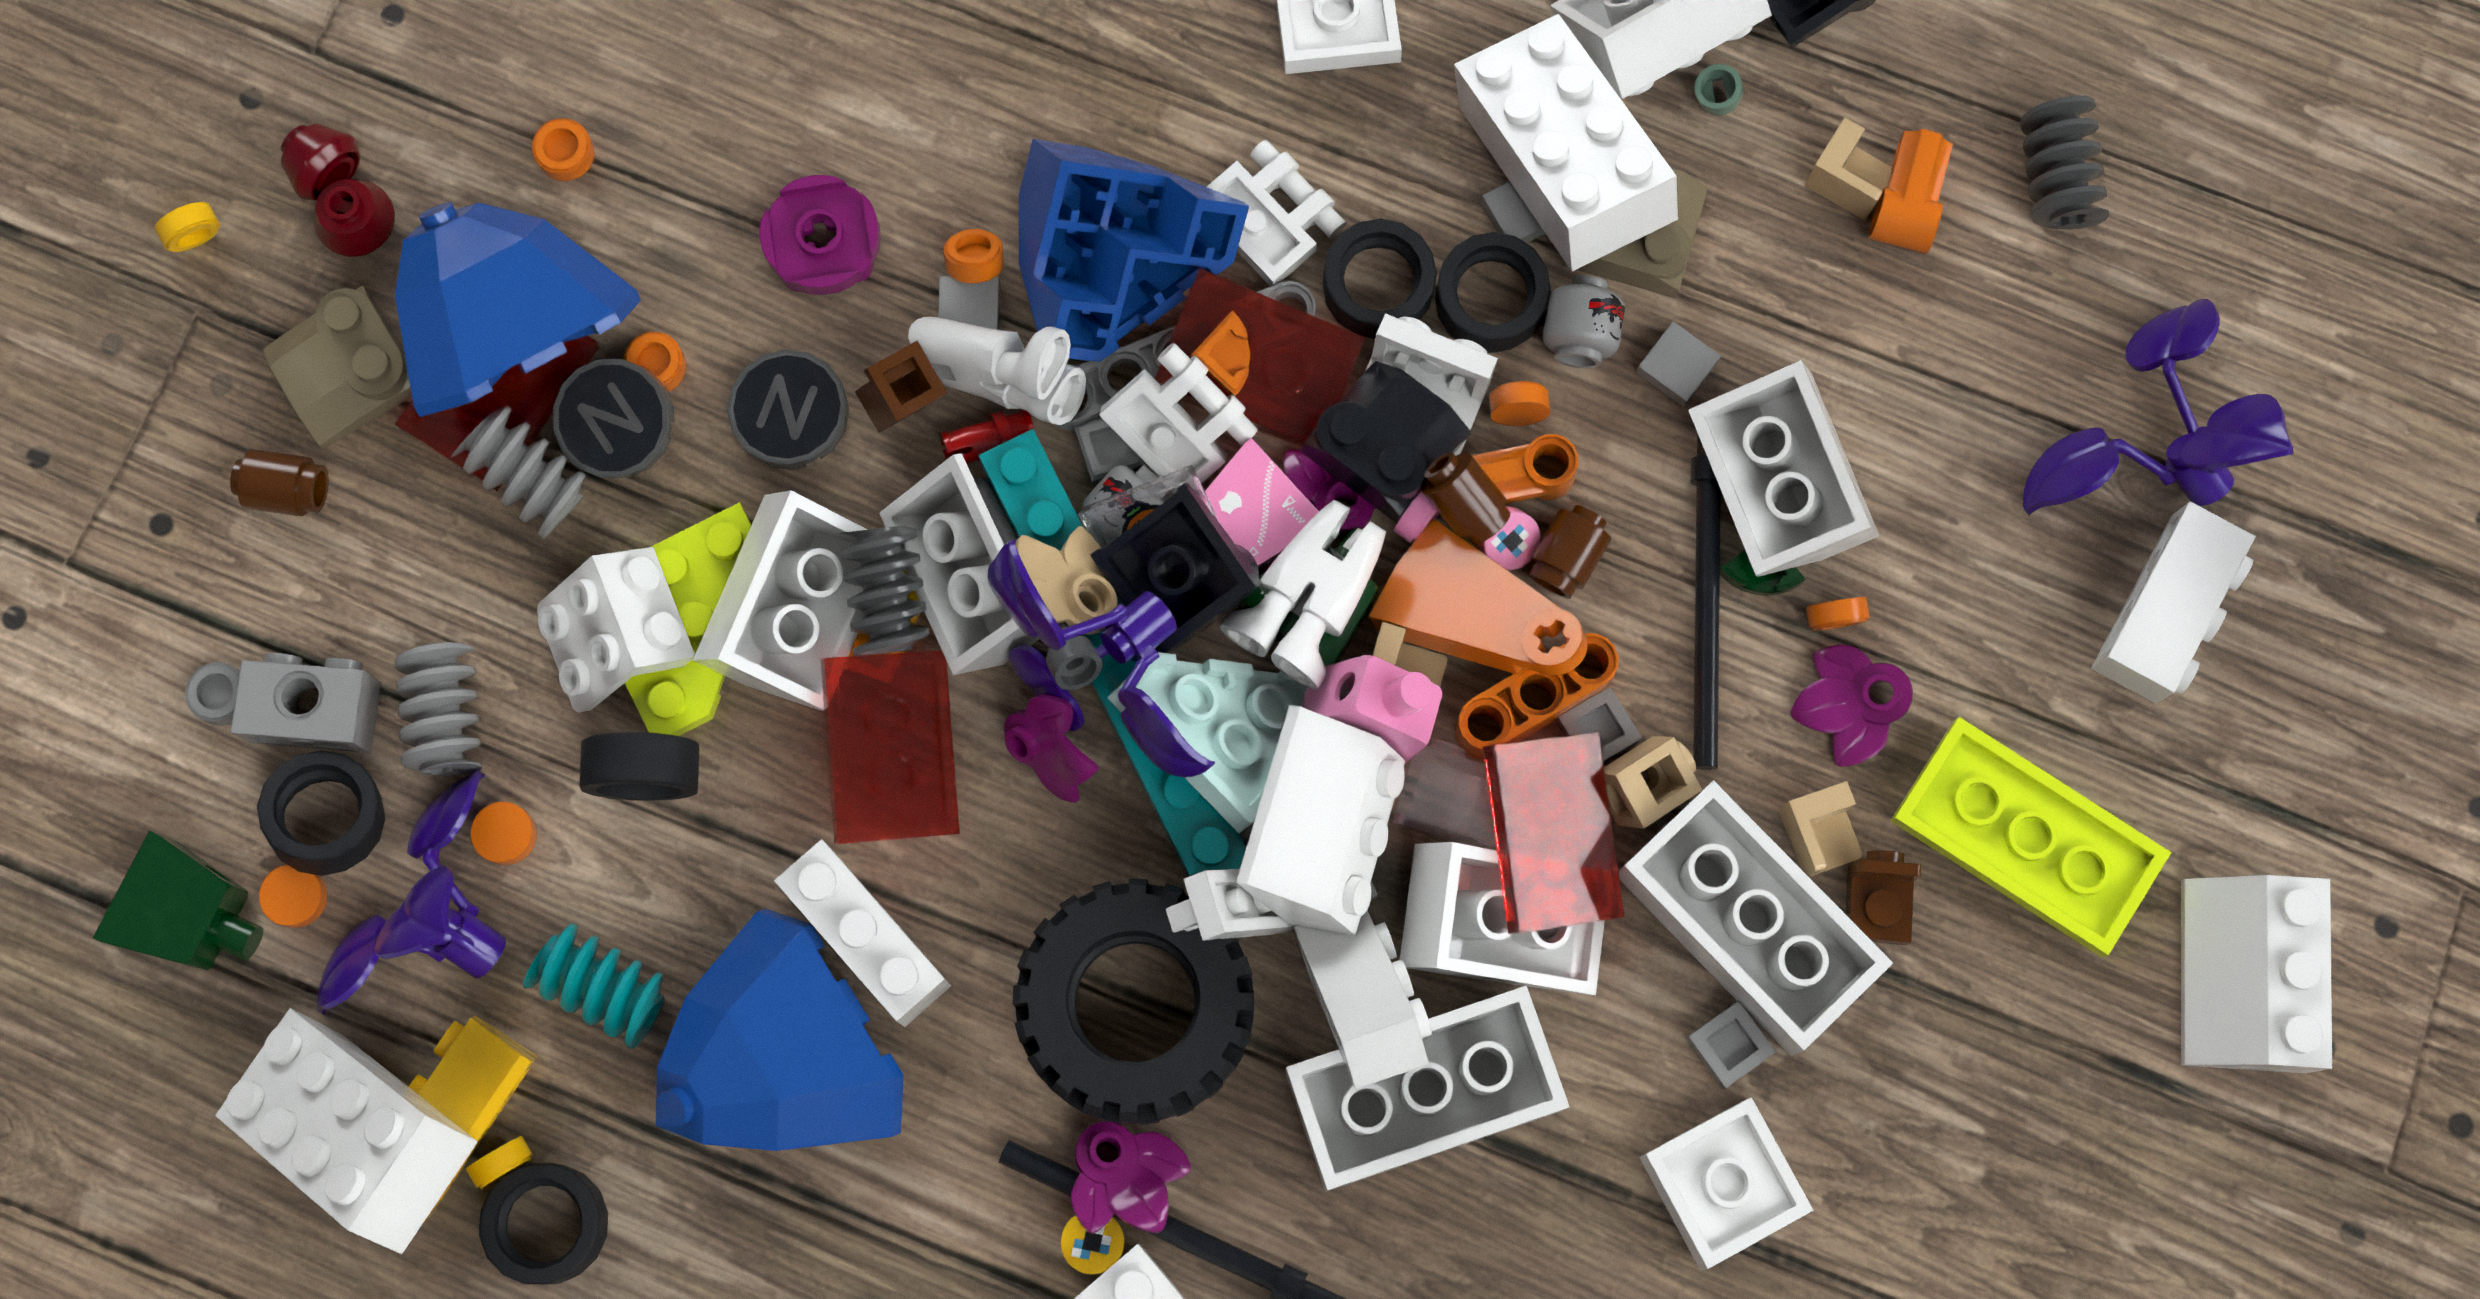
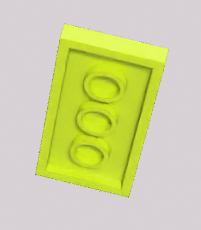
M1961 717L1956 718L1952 722L1890 820L1904 831L2101 958L2110 954L2172 853Z

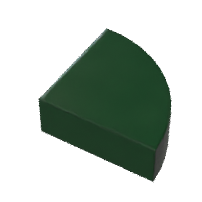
M1743 550L1720 568V576L1729 584L1741 591L1762 596L1789 592L1806 580L1796 567L1757 577L1746 550Z

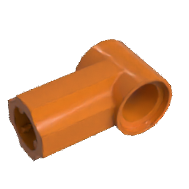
M1926 129L1918 131L1904 130L1897 145L1888 185L1883 188L1873 214L1868 235L1869 239L1925 255L1929 252L1941 219L1943 204L1938 202L1953 146L1952 143L1943 138L1942 134Z
M1544 434L1535 438L1530 444L1472 455L1506 497L1505 504L1534 498L1556 500L1563 497L1572 488L1578 469V453L1575 446L1566 437L1558 434ZM1553 456L1564 463L1566 472L1556 479H1547L1541 477L1536 472L1533 464L1541 457Z

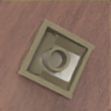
M1671 168L1677 176L1678 220L1576 270L1676 298L1690 258L1692 243L1708 187L1684 171ZM1563 261V265H1562V266L1568 267V265L1566 264V262Z
M364 286L356 290L343 288L330 292L319 302L315 314L263 348L267 363L296 414L322 449L412 397L404 349L372 295Z

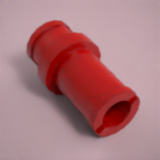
M1020 409L1018 412L1005 415L1000 410L990 413V420L953 431L939 433L941 445H945L946 448L943 449L945 459L947 460L953 454L962 453L966 464L980 460L978 455L1034 428L1029 412Z

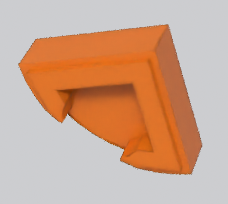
M1232 310L1196 348L1190 357L1196 356L1208 368L1207 373L1230 395L1236 396L1248 377L1251 352L1246 328Z

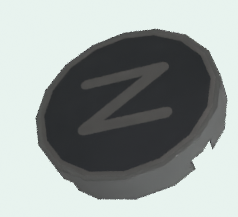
M782 350L762 355L743 369L731 387L727 411L732 432L749 456L768 467L794 470L806 467L807 463L814 462L819 457L823 459L834 451L846 432L849 405L841 380L826 362L807 352Z
M598 359L578 368L562 384L553 406V431L562 452L578 469L601 478H630L650 469L666 452L671 440L669 435L672 430V422H674V406L665 385L649 369L623 359Z

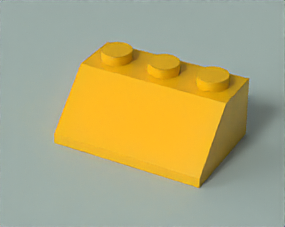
M476 1015L470 1017L465 1026L456 1020L451 1024L433 1051L442 1060L429 1079H426L418 1074L409 1085V1088L478 1141L425 1221L436 1209L539 1056Z

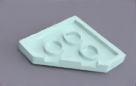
M1158 652L1160 657L1148 666L1136 688L1141 689L1150 696L1195 751L1210 761H1215V764L1206 772L1194 777H1186L1185 779L1240 833L1255 820L1289 705L1301 707L1306 687L1294 681L1282 671L1279 673L1253 670L1252 664L1208 659L1203 664L1177 661L1176 654ZM1126 679L1107 697L1120 712L1126 709L1118 699V693Z

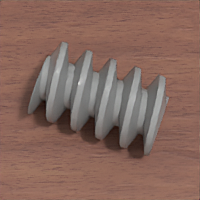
M506 405L488 415L459 445L451 457L468 450L469 454L463 466V469L468 474L487 467L488 470L482 482V486L487 491L503 483L507 484L501 498V503L505 507L524 499L525 504L519 516L522 522L527 523L542 515L544 519L538 536L544 540L586 495L579 493L586 475L579 471L565 479L562 478L561 473L567 458L564 455H560L548 462H544L542 458L549 442L543 438L526 446L524 440L530 425L524 422L508 430L505 424L512 409Z
M453 642L432 643L407 650L396 657L395 668L399 672L406 674V676L398 680L396 691L401 696L409 698L399 705L398 716L402 720L411 722L400 730L399 739L404 744L413 746V748L402 753L401 764L405 768L418 771L424 775L440 776L468 774L482 769V763L464 759L463 756L464 752L481 745L480 739L462 735V728L479 722V715L460 711L461 704L478 697L477 691L459 687V680L476 674L475 667L457 663L458 656L474 651L471 645Z

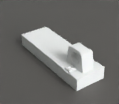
M1240 869L1205 870L1184 878L1189 899L1166 908L1173 932L1182 930L1188 932L1199 928L1203 941L1219 938L1228 939L1283 934L1294 930L1296 925L1288 924L1238 885L1236 881Z

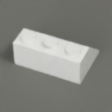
M1558 0L1550 5L1553 16L1557 14L1561 16L1614 91L1622 99L1649 90L1653 86L1654 81L1677 68H1685L1697 63L1702 59L1704 53L1725 41L1736 40L1747 35L1754 25L1772 16L1767 0Z
M1801 360L1688 410L1757 577L1821 561L1879 537L1877 528L1813 375Z
M962 453L953 454L879 513L885 527L906 526L917 529L918 537L902 544L901 549L919 553L921 561L906 568L905 571L908 575L923 579L924 586L916 589L915 592L919 601L926 604V611L924 612L953 675L1004 665L1009 661L1010 651L1017 645L1026 644L1031 646L1040 639L1039 636H1028L1017 626L998 601L989 585L987 578L988 568L1004 544Z
M792 490L764 495L693 661L745 686L825 711L858 634L851 632L850 624L866 616V611L850 608L847 605V599L862 592L863 587L846 583L844 580V574L860 567V562L842 558L841 550L856 543L857 538L840 533L867 529Z
M1289 705L1236 883L1290 925L1356 935L1360 917L1366 913L1370 905V882L1377 858L1384 852L1387 845V823L1394 798L1400 795L1404 786L1405 760L1379 736L1306 708Z
M2256 875L2181 880V1066L2291 1073H2311L2332 1069L2330 879Z

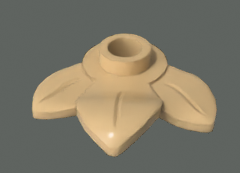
M1078 526L1069 535L1061 551L1026 535H1021L1017 539L1016 548L1039 595L1057 623L1065 622L1070 627L1109 613L1117 606V596L1114 588L1106 580L1090 556L1094 551L1100 549V546L1082 526ZM1106 626L1103 627V628H1100V629L1091 631V632L1086 633V634H1087V635L1098 634V633L1102 632L1103 630H1105V629H1106Z

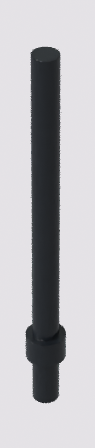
M1697 433V456L1691 458L1690 483L1696 486L1693 759L1696 769L1712 770L1718 769L1721 489Z
M1011 1140L1005 1145L999 1159L1000 1164L1070 1197L1074 1183L1080 1174ZM1170 1215L1167 1216L1162 1232H1146L1271 1291V1299H1346L1306 1280L1308 1273L1285 1263L1283 1268L1276 1266Z

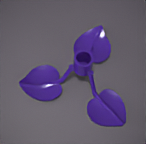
M2199 299L2188 306H2180L2155 317L2132 336L2126 347V361L2134 370L2145 372L2162 366L2163 374L2188 434L2177 438L2167 448L2166 455L2168 458L2166 465L2163 466L2122 439L2118 438L2109 441L2107 434L2102 428L2095 427L2075 432L2049 447L2031 469L2023 494V507L2028 516L2042 507L2075 500L2101 487L2115 472L2119 464L2118 454L2128 456L2156 474L2165 486L2176 481L2188 500L2198 506L2214 503L2230 491L2234 484V477L2228 467L2293 455V446L2287 432L2284 411L2278 401L2268 394L2248 395L2226 403L2210 416L2207 426L2198 427L2176 374L2175 367L2176 361L2187 360L2200 355L2214 341L2220 326V317L2216 307L2210 300Z
M1015 539L1005 544L990 564L987 578L996 598L1017 626L1028 636H1039L1046 646L1058 651L1066 645L1067 640L1106 626V631L1100 635L1102 644L1096 648L1100 658L1102 659L1110 654L1121 664H1125L1129 660L1137 662L1120 689L1118 699L1126 708L1121 712V720L1139 749L1159 769L1177 777H1194L1210 769L1215 764V761H1210L1195 751L1150 696L1141 689L1136 688L1148 666L1160 657L1154 648L1177 630L1175 619L1167 606L1156 595L1145 591L1126 607L1119 604L1109 613L1061 629L1034 586L1018 553ZM1020 644L1013 648L1009 653V661L1018 677L1027 687L1033 689L1034 695H1053L1072 703L1073 720L1069 731L1080 729L1085 723L1083 712L1072 694L1057 685L1047 667L1044 656L1036 648L1026 644Z
M476 770L471 775L453 783L441 792L422 812L410 835L407 853L415 859L423 856V862L430 871L416 882L400 908L387 921L380 915L369 917L355 926L340 941L333 951L322 975L318 992V1012L325 1015L326 1009L339 1005L353 995L364 984L379 957L390 959L418 951L429 955L438 962L445 958L476 979L488 973L499 960L506 945V938L476 918L479 908L471 904L455 885L452 870L444 865L441 866L439 863L440 849L454 839L469 813L479 781L485 777L483 772ZM450 898L459 908L457 912L449 908Z

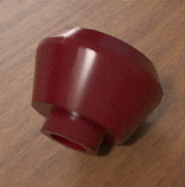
M319 123L309 126L300 125L294 128L285 137L281 145V151L283 152L281 165L295 193L303 200L317 201L321 191L332 182L351 179L360 163L358 142L353 136Z
M360 179L337 180L326 186L317 198L314 211L316 234L320 241L336 254L347 257L367 255L381 247L393 230L395 210L392 201L382 188L372 182Z

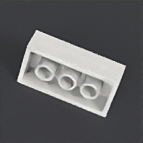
M1559 14L1454 64L1460 110L1571 271L1585 266L1678 220L1676 174Z
M1714 780L1615 875L1709 973L1742 1004L1745 1010L1790 1056L1804 1051L1893 964Z
M1527 985L1429 1018L1432 1035L1422 1038L1429 1064L1368 1086L1355 1089L1339 1049L1286 1067L1285 1074L1325 1192L1552 1115L1570 1107Z
M289 1008L278 1026L269 1034L264 1046L239 1082L230 1090L226 1101L215 1115L344 1228L400 1254L405 1251L478 1142L345 1036L292 1008Z

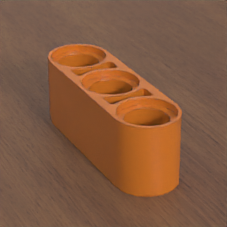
M1585 633L1588 644L1586 653L1595 656L1601 662L1603 667V675L1601 677L1586 679L1580 676L1575 669L1566 674L1551 676L1522 668L1518 675L1512 674L1473 697L1463 706L1455 725V739L1458 747L1466 755L1474 759L1492 758L1556 721L1560 715L1603 691L1611 682L1618 668L1619 656L1615 646L1604 636L1595 633ZM1567 643L1561 645L1560 648L1563 649ZM1528 684H1539L1545 687L1552 698L1551 706L1543 710H1534L1527 707L1521 699L1520 689ZM1478 714L1489 715L1498 723L1500 735L1491 741H1481L1470 733L1468 720Z

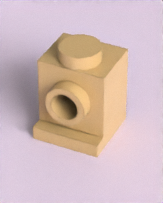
M1652 736L1606 767H1598L1590 773L1618 826L1646 828L1702 791L1694 775L1696 771L1695 761L1689 750L1681 742L1676 741L1675 737ZM1644 770H1647L1649 775L1648 784H1646L1641 774Z

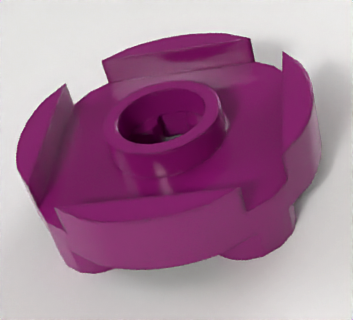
M830 175L802 177L788 183L779 191L780 197L773 202L770 210L766 208L761 218L759 234L761 248L769 266L781 278L788 289L813 295L833 294L846 290L856 282L864 281L871 275L874 269V260L880 249L881 233L874 208L862 192L860 194L856 189L847 186L844 180ZM824 222L828 231H836L835 238L829 240L828 245L821 248H816L815 244L811 242L805 243V236L814 233V224Z

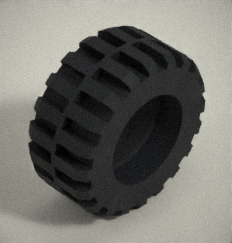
M1130 878L1128 884L1111 885V882L1108 881L1092 886L1094 891L1079 898L1074 894L1059 904L1061 910L1050 920L1043 919L1033 932L1036 937L1030 948L1023 950L1017 966L1020 973L1017 985H1013L1012 1002L1016 1010L1017 1023L1014 1024L1019 1042L1023 1045L1028 1061L1037 1075L1055 1094L1085 1114L1118 1124L1140 1123L1141 1125L1160 1123V1120L1174 1116L1180 1117L1194 1110L1195 1106L1208 1097L1210 1099L1223 1087V1083L1230 1074L1236 1070L1244 1056V1050L1251 1035L1254 1020V990L1252 972L1247 956L1244 955L1238 938H1219L1203 941L1199 928L1188 932L1185 930L1179 932L1172 931L1166 908L1189 899V896L1184 893V889L1169 883H1166L1165 887L1149 884L1148 879ZM1127 944L1150 945L1170 954L1188 974L1194 991L1193 1017L1185 1035L1176 1046L1165 1054L1141 1062L1117 1060L1096 1049L1082 1032L1076 1013L1077 990L1087 968L1106 951Z

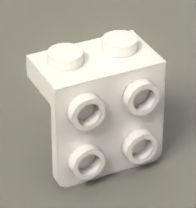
M1385 314L1376 333L1372 356L1366 370L1375 361L1402 369L1447 402L1469 430H1471L1490 385L1498 358L1488 355L1482 346L1466 339H1456L1453 341L1433 333L1429 326L1418 319L1405 316L1398 319ZM1465 442L1455 452V456L1461 454Z
M653 547L591 556L541 600L537 607L540 632L548 641L559 670L561 687L568 695L571 705L576 712L592 710L632 676L684 667L695 656Z

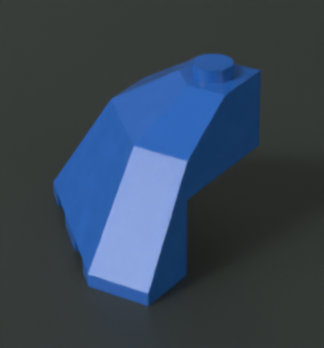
M1032 139L1019 192V266L1037 332L1045 327L1063 329L1070 338L1069 359L1103 361L1120 348L1117 341L1141 323L1145 322L1148 326L1186 299L1183 292L1209 273L1215 277L1234 263L1249 205L1149 164L1088 147Z
M447 202L423 212L419 216L422 224L403 240L395 290V300L413 406L418 416L423 417L468 404L493 391L492 386L511 367L518 364L521 372L528 373L566 353L567 350L563 344L564 342L591 334L599 335L620 324L641 301L637 290L545 219L479 202L455 209L452 202Z
M766 908L757 911L688 993L657 1066V1127L703 1145L772 1151L888 1138L901 1133L904 1075L891 1053L881 1056L864 1028V1025L870 1021L868 1015L846 979L836 981L819 953L825 945L812 924Z

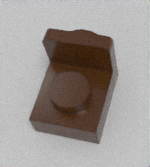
M1872 850L1866 852V859H1859L1848 866L1846 915L1872 942L1908 945L1912 942L1914 881L1921 877V864L1905 863L1904 853Z

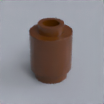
M250 449L245 454L243 460L238 459L235 462L230 477L231 491L234 495H238L239 503L243 508L300 517L306 515L307 512L318 513L322 510L329 486L327 468L324 465L314 464L311 457Z
M1453 452L1446 453L1427 468L1424 474L1427 480L1423 485L1422 493L1459 537H1468L1473 544L1482 543L1498 533L1509 520L1510 511L1505 506L1506 497L1470 453H1462L1456 456Z
M1575 505L1572 512L1559 509L1530 559L1534 566L1528 576L1546 590L1560 597L1571 599L1576 588L1583 589L1612 539L1603 530L1607 521L1592 510L1580 505Z

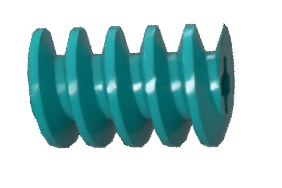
M574 923L569 924L560 934L553 935L538 952L526 973L523 987L525 989L532 988L539 983V995L541 998L551 1001L561 995L560 1006L562 1010L567 1013H574L583 1007L582 1019L584 1023L596 1025L604 1019L603 1031L607 1036L611 1038L618 1037L626 1031V1046L630 1049L636 1048L650 1032L663 1008L665 999L664 995L660 993L664 974L658 971L644 984L638 981L642 967L641 961L636 959L623 971L618 970L620 949L614 947L602 959L596 957L599 937L593 935L578 947L574 944L578 925Z

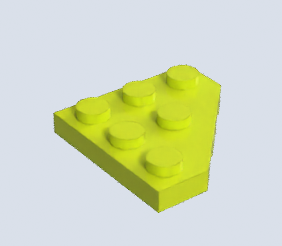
M740 502L651 546L655 550L694 653H696L752 525ZM691 660L684 667L632 676L625 682V685L649 733L680 736L714 718L721 698L719 693L725 676Z

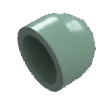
M1714 64L1700 72L1695 81V94L1700 107L1712 115H1725L1735 110L1741 102L1743 86L1740 75L1734 68L1725 64ZM1724 80L1727 101L1717 103L1712 82Z

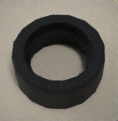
M1382 218L1358 222L1342 232L1328 250L1322 283L1327 307L1339 324L1355 335L1373 339L1376 338V333L1385 314L1398 319L1405 316L1421 320L1430 308L1437 275L1433 252L1419 233L1401 222ZM1383 248L1393 250L1406 258L1412 267L1415 280L1412 293L1406 301L1395 309L1384 311L1363 308L1354 302L1346 291L1344 281L1346 266L1354 255L1367 249Z
M1498 232L1473 235L1456 245L1442 263L1435 293L1438 318L1449 335L1455 340L1466 339L1482 346L1487 353L1511 350L1530 339L1543 320L1551 290L1547 266L1533 247L1516 236ZM1494 261L1507 264L1519 272L1526 283L1528 296L1526 305L1518 317L1508 323L1491 325L1478 322L1467 315L1459 304L1457 288L1460 278L1468 268L1476 263Z
M619 732L592 735L581 741L579 785L584 793L610 799L640 801L674 800L688 798L698 793L699 743L694 740L669 734Z
M322 750L297 755L277 767L263 785L257 805L260 829L278 858L298 872L320 876L347 871L366 859L380 841L385 822L382 797L364 766L345 754ZM326 781L342 783L350 788L358 800L359 815L357 822L347 834L332 843L318 846L302 844L291 836L286 828L284 813L286 806L296 793L311 784Z
M530 1163L508 1172L490 1189L480 1211L479 1237L487 1259L502 1275L522 1284H559L579 1276L598 1258L607 1238L608 1210L601 1191L584 1173L561 1164ZM538 1186H554L567 1192L576 1202L581 1215L580 1233L574 1246L564 1256L550 1262H535L523 1257L512 1246L507 1232L508 1215L514 1202L526 1191Z

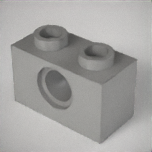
M265 653L264 662L241 661L231 726L232 734L253 744L371 753L381 681L362 670L363 663L344 658H326L324 667L302 665V658L282 653ZM317 688L319 693L317 704L308 713L299 715L297 711L299 697L306 690Z

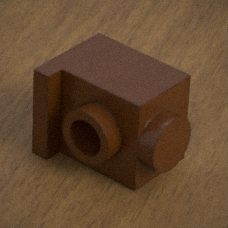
M918 341L866 368L864 372L869 382L855 391L878 433L947 394L945 387Z

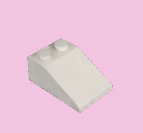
M1454 842L1415 844L1400 960H1403L1405 967L1408 969L1520 986L1527 985V987L1596 995L1610 872ZM1527 874L1543 875L1544 877L1524 893L1528 899L1526 902L1518 905L1515 898L1507 892ZM1558 878L1576 880L1593 899L1573 918H1571L1566 906L1575 898ZM1538 913L1547 922L1553 917L1557 919L1558 930L1547 940L1535 927Z

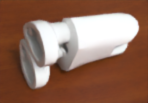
M922 317L912 323L909 328L908 339L910 344L915 341L919 342L943 385L988 399L1007 409L1021 408L1041 421L1057 425L1070 422L1082 404L1086 389L1085 373L1080 367L1067 364L1071 344L1068 333L1063 329L1056 327L1041 329L1032 336L1024 349L1017 332L985 328L949 319Z
M1335 499L1320 510L1301 529L1261 577L1260 580L1263 584L1259 588L1267 594L1262 601L1253 608L1228 613L1219 626L1220 630L1234 643L1252 654L1265 657L1274 644L1279 629L1289 611L1298 615L1300 618L1288 634L1279 642L1271 655V659L1275 666L1288 677L1314 690L1319 688L1326 677V668L1319 653L1321 638L1324 632L1338 637L1342 634L1364 592L1378 560L1386 535L1385 530L1370 521L1360 535L1355 538L1343 561L1326 552L1332 541L1338 536L1350 511V508Z

